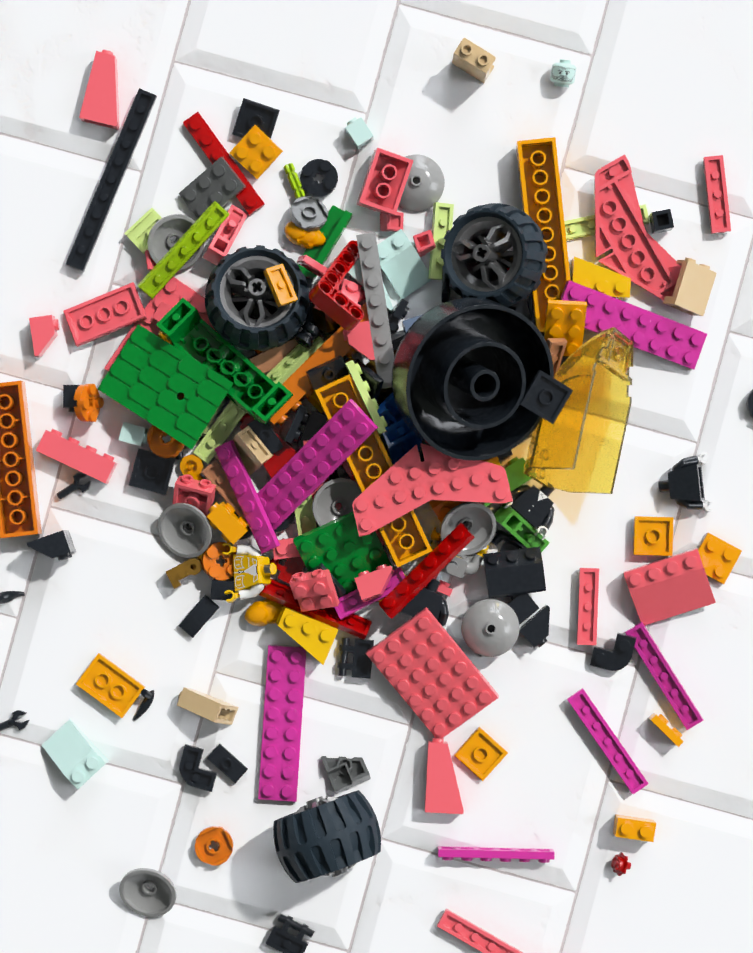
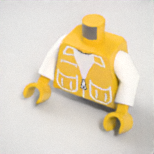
M224 543L223 545L230 546V551L227 553L222 552L223 554L230 555L236 552L233 555L235 591H238V593H234L231 590L225 591V595L233 594V597L226 601L233 603L236 598L242 600L256 597L264 589V586L270 584V575L277 572L276 565L270 563L269 557H263L261 551L253 546L237 545V547H233L229 543Z

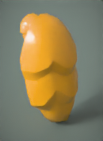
M292 221L284 227L286 237L294 245L310 250L313 247L323 246L326 243V238L320 230L305 231L298 228Z
M269 599L256 601L247 608L244 618L254 626L262 627L274 624L283 605Z

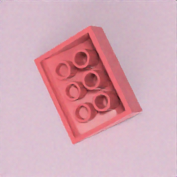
M698 548L642 565L623 573L640 622H643L644 625L716 603Z

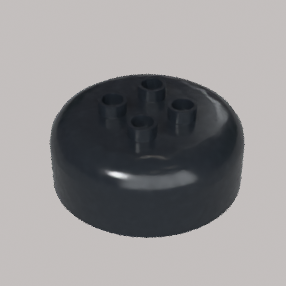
M483 298L454 299L441 303L424 313L406 332L399 344L393 362L392 392L395 404L404 422L424 442L453 458L473 461L485 460L502 455L518 446L540 423L542 418L521 406L520 403L538 370L554 378L553 361L543 335L524 315L502 304Z

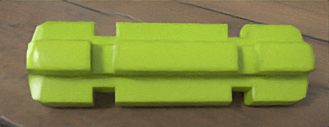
M292 163L286 164L283 168L285 173L288 174L287 178L294 191L295 198L298 199L306 196L304 190L301 189L302 185L295 172L294 165Z

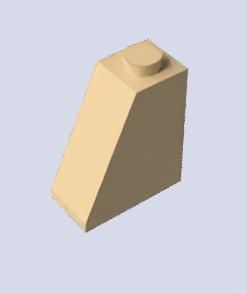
M186 687L180 692L177 706L212 722L232 725L239 708L233 704Z

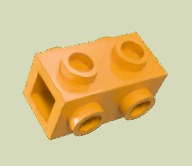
M216 502L208 509L210 514L207 518L210 525L214 529L218 528L223 533L221 536L227 543L235 544L250 530L247 527V521L243 517L239 518L234 513L235 509L228 502L226 504L224 502L220 504Z

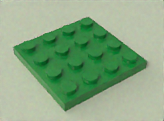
M354 511L293 538V542L308 571L322 563L346 590L345 595L358 589L354 578L359 577V573L376 571V567L384 564L392 566L376 532L359 537Z

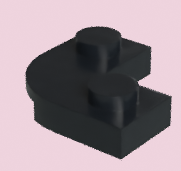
M618 632L613 650L594 646L590 666L610 671L623 669L632 658L637 637Z
M185 744L179 765V771L183 780L192 787L212 792L217 772L199 768L204 749Z

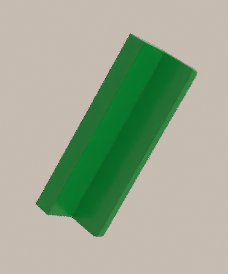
M333 205L328 212L325 225L319 229L324 234L326 243L323 246L313 247L310 250L306 249L303 255H307L324 265L352 219V213L347 210L343 211ZM297 264L305 277L314 282L317 275Z

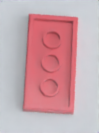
M134 282L63 311L77 347L147 319Z

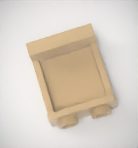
M464 37L453 53L452 64L480 82L485 83L494 69L493 63L496 57Z
M685 257V260H677L676 264L682 267L673 296H665L663 304L691 316H704L717 273L710 270L708 265L696 264V260Z
M249 426L233 437L234 444L249 477L273 456ZM215 454V458H216V459L218 460V462L220 463V460H219L217 454Z

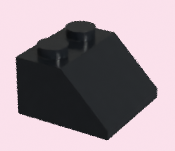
M62 530L26 543L28 547L52 559L58 558L59 561L71 558V553L76 552L69 530Z

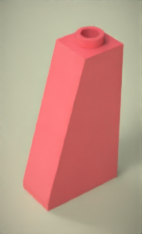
M96 51L79 118L84 122L119 130L117 59L111 51Z
M432 738V741H428L425 812L464 814L448 742H445L444 738Z

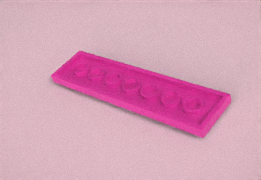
M567 280L560 300L587 302L585 329L695 370L707 333Z
M352 399L257 493L274 530L378 428Z
M268 645L258 799L297 802L307 653L303 647Z

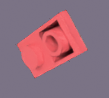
M380 565L376 567V571L370 573L369 571H364L358 574L359 577L354 578L363 602L383 595L394 573L391 565Z

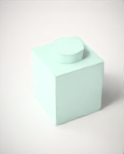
M355 117L346 123L345 131L357 149L374 140V135L362 117L358 119Z
M123 422L118 440L143 447V444H147L148 429Z

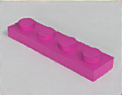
M401 567L394 570L381 597L363 602L358 589L339 598V605L334 607L339 618L342 620L385 598L405 578Z

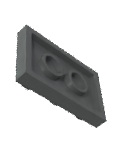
M220 157L178 194L195 216L199 218L214 201L221 207H224L246 186L226 160Z

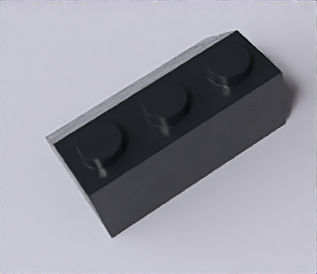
M540 546L483 554V567L489 599L546 591Z

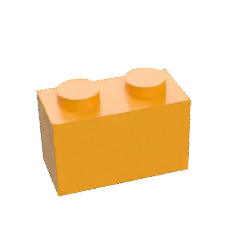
M615 814L613 827L615 837L654 842L656 822L654 820Z

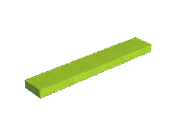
M214 201L137 286L153 299L230 214Z

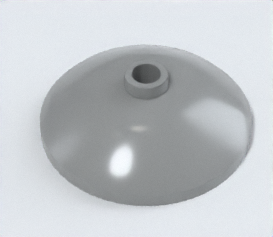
M412 154L405 156L414 161L399 206L413 212L427 210L433 207V203L438 202L443 194L445 179L442 169L433 159L425 155ZM419 178L420 182L418 184H415L413 182V179Z
M171 214L158 220L150 230L147 240L148 251L153 261L157 264L196 221L183 214ZM175 236V241L170 242V238ZM204 243L179 270L192 266L199 259L203 252Z
M336 478L327 481L317 490L312 503V511L319 527L353 511V501L361 494L355 481L346 478ZM337 503H341V509L339 510L335 507Z
M466 502L455 506L445 515L441 523L440 537L442 541L464 521L466 523L463 525L475 537L458 554L471 555L481 551L491 542L495 535L496 519L494 514L487 506L478 502Z
M175 503L167 507L159 517V536L166 548L175 555L184 558H194L204 553L209 547L212 539L210 523L203 512L195 506L187 503Z
M484 599L474 603L466 611L461 625L462 636L467 646L473 652L485 657L500 656L509 651L516 643L519 635V621L514 610L506 603L496 599ZM489 625H494L495 630L493 632L487 630Z
M137 868L129 871L122 878L119 886L120 897L124 904L133 912L148 917L161 916L169 912L173 908L177 897L173 882L162 872L151 868Z

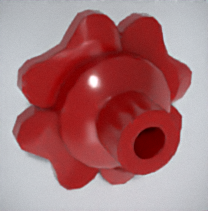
M620 852L619 855H615L612 859L611 867L618 876L626 874V870L631 868V863L627 862L628 856Z

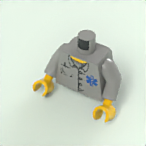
M434 527L430 535L432 551L440 544L439 541L441 540L440 534L436 532V527ZM487 545L486 549H482L476 555L457 554L441 571L459 578H463L466 574H475L481 565L483 554H487L489 546Z

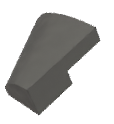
M340 756L339 758L320 757L335 794L371 779L362 757H353L351 759Z

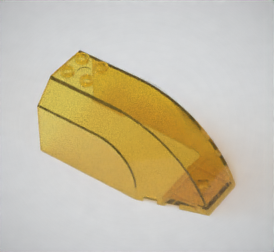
M615 327L602 331L582 344L566 359L554 375V379L571 388L573 392L554 424L540 418L539 424L532 432L523 472L543 486L569 493H613L632 404V397H629V385H632V378L629 377V367H633L634 342Z

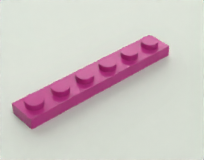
M230 440L216 447V454L261 554L280 546L234 441Z
M643 622L628 629L625 633L637 637L635 649L686 730L704 721Z
M581 688L568 697V702L630 792L634 795L649 783L584 689Z
M438 846V857H442V860H453V857H461L463 861H472L473 858H480L481 861H492V858H500L502 862H510L511 859H519V862H530V859H538V862L549 863L555 857L553 849Z

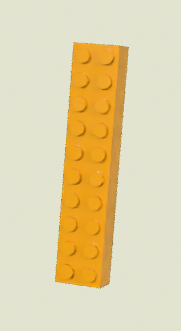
M556 137L522 140L516 143L522 209L539 226L544 235L543 240L548 248V255L545 256L546 272L541 275V283L538 288L531 292L534 323L541 334H544L547 301L560 300L566 282L570 280Z
M351 374L314 390L327 421L350 399L371 419ZM377 430L346 459L361 493L393 466ZM414 510L378 529L396 567H400L432 551Z

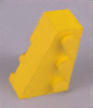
M573 257L571 281L619 300H628L630 298L631 278L578 257Z
M282 606L276 624L324 665L338 629Z

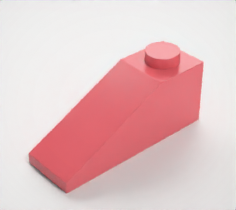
M234 205L230 206L228 210L230 215L219 226L202 257L216 266L229 252L248 216V213Z

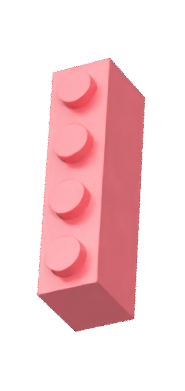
M53 428L51 432L45 430L36 451L103 483H109L118 464L113 461L114 457L106 453L101 456L96 453L97 449L89 445L84 448L79 445L80 441L69 437L67 440L61 437L63 433Z

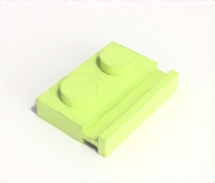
M151 208L124 234L145 254V251L148 250L147 240L149 232L162 217Z

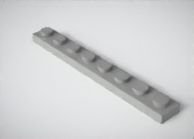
M376 233L356 235L376 371L377 375L384 380L381 389L391 388L394 352Z

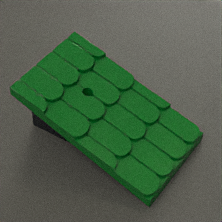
M138 324L102 380L98 390L193 450L201 435L208 432L225 405L226 401H224V398L234 383ZM180 393L184 394V399L182 400L178 399Z

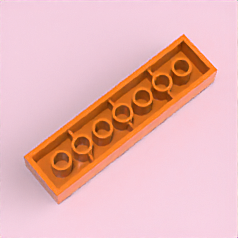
M365 302L361 306V309L364 312V318L360 322L369 321L367 305ZM340 327L282 384L293 393V396L271 417L270 421L275 426L278 424L282 426L289 419L287 415L291 411L295 413L299 406L303 405L301 402L305 398L309 399L314 393L306 371L339 355L343 357V360L346 357L350 359L357 352L349 346L348 341H344V328Z
M21 380L0 383V538L42 534L26 385Z

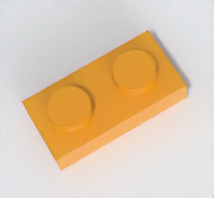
M283 264L267 268L263 271L278 307L294 303L298 300Z
M653 713L649 717L677 747L684 742L680 738L682 734L675 727L671 729L666 725L669 721L662 714L657 716Z

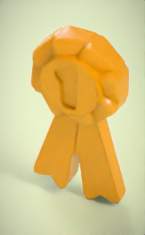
M193 454L183 457L180 462L182 474L191 475L193 479L199 481L204 479L201 475L204 467L201 458Z

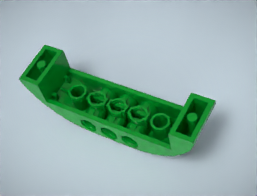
M184 298L156 324L173 346L233 382L234 384L226 396L258 422L267 423L293 396V393L280 382L275 384L236 348L225 341L220 334L201 319L197 309Z

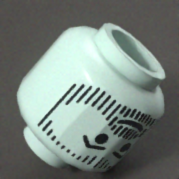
M560 59L559 63L555 62L552 64L550 80L554 82V86L569 88V85L575 82L577 68L571 64V60Z

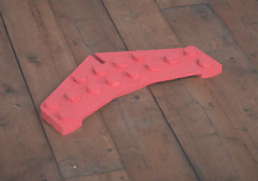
M624 154L598 169L594 175L595 258L611 249L613 252L598 260V262L618 274L631 278V282L664 301L665 296H673L682 266L676 264L677 261L647 233L631 174L630 163Z
M422 443L421 447L425 461L421 462L416 444L353 501L352 507L359 537L370 535L431 500L493 504L513 502L506 471L502 466L482 460L473 461L453 458L432 446Z

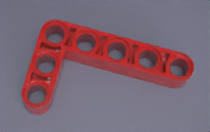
M354 240L349 241L308 295L313 304L348 331L353 330L364 318L363 310L337 289V286L359 258L357 241Z

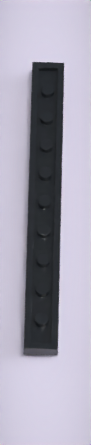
M141 88L138 89L66 261V265L83 272L85 271L154 107L157 95Z

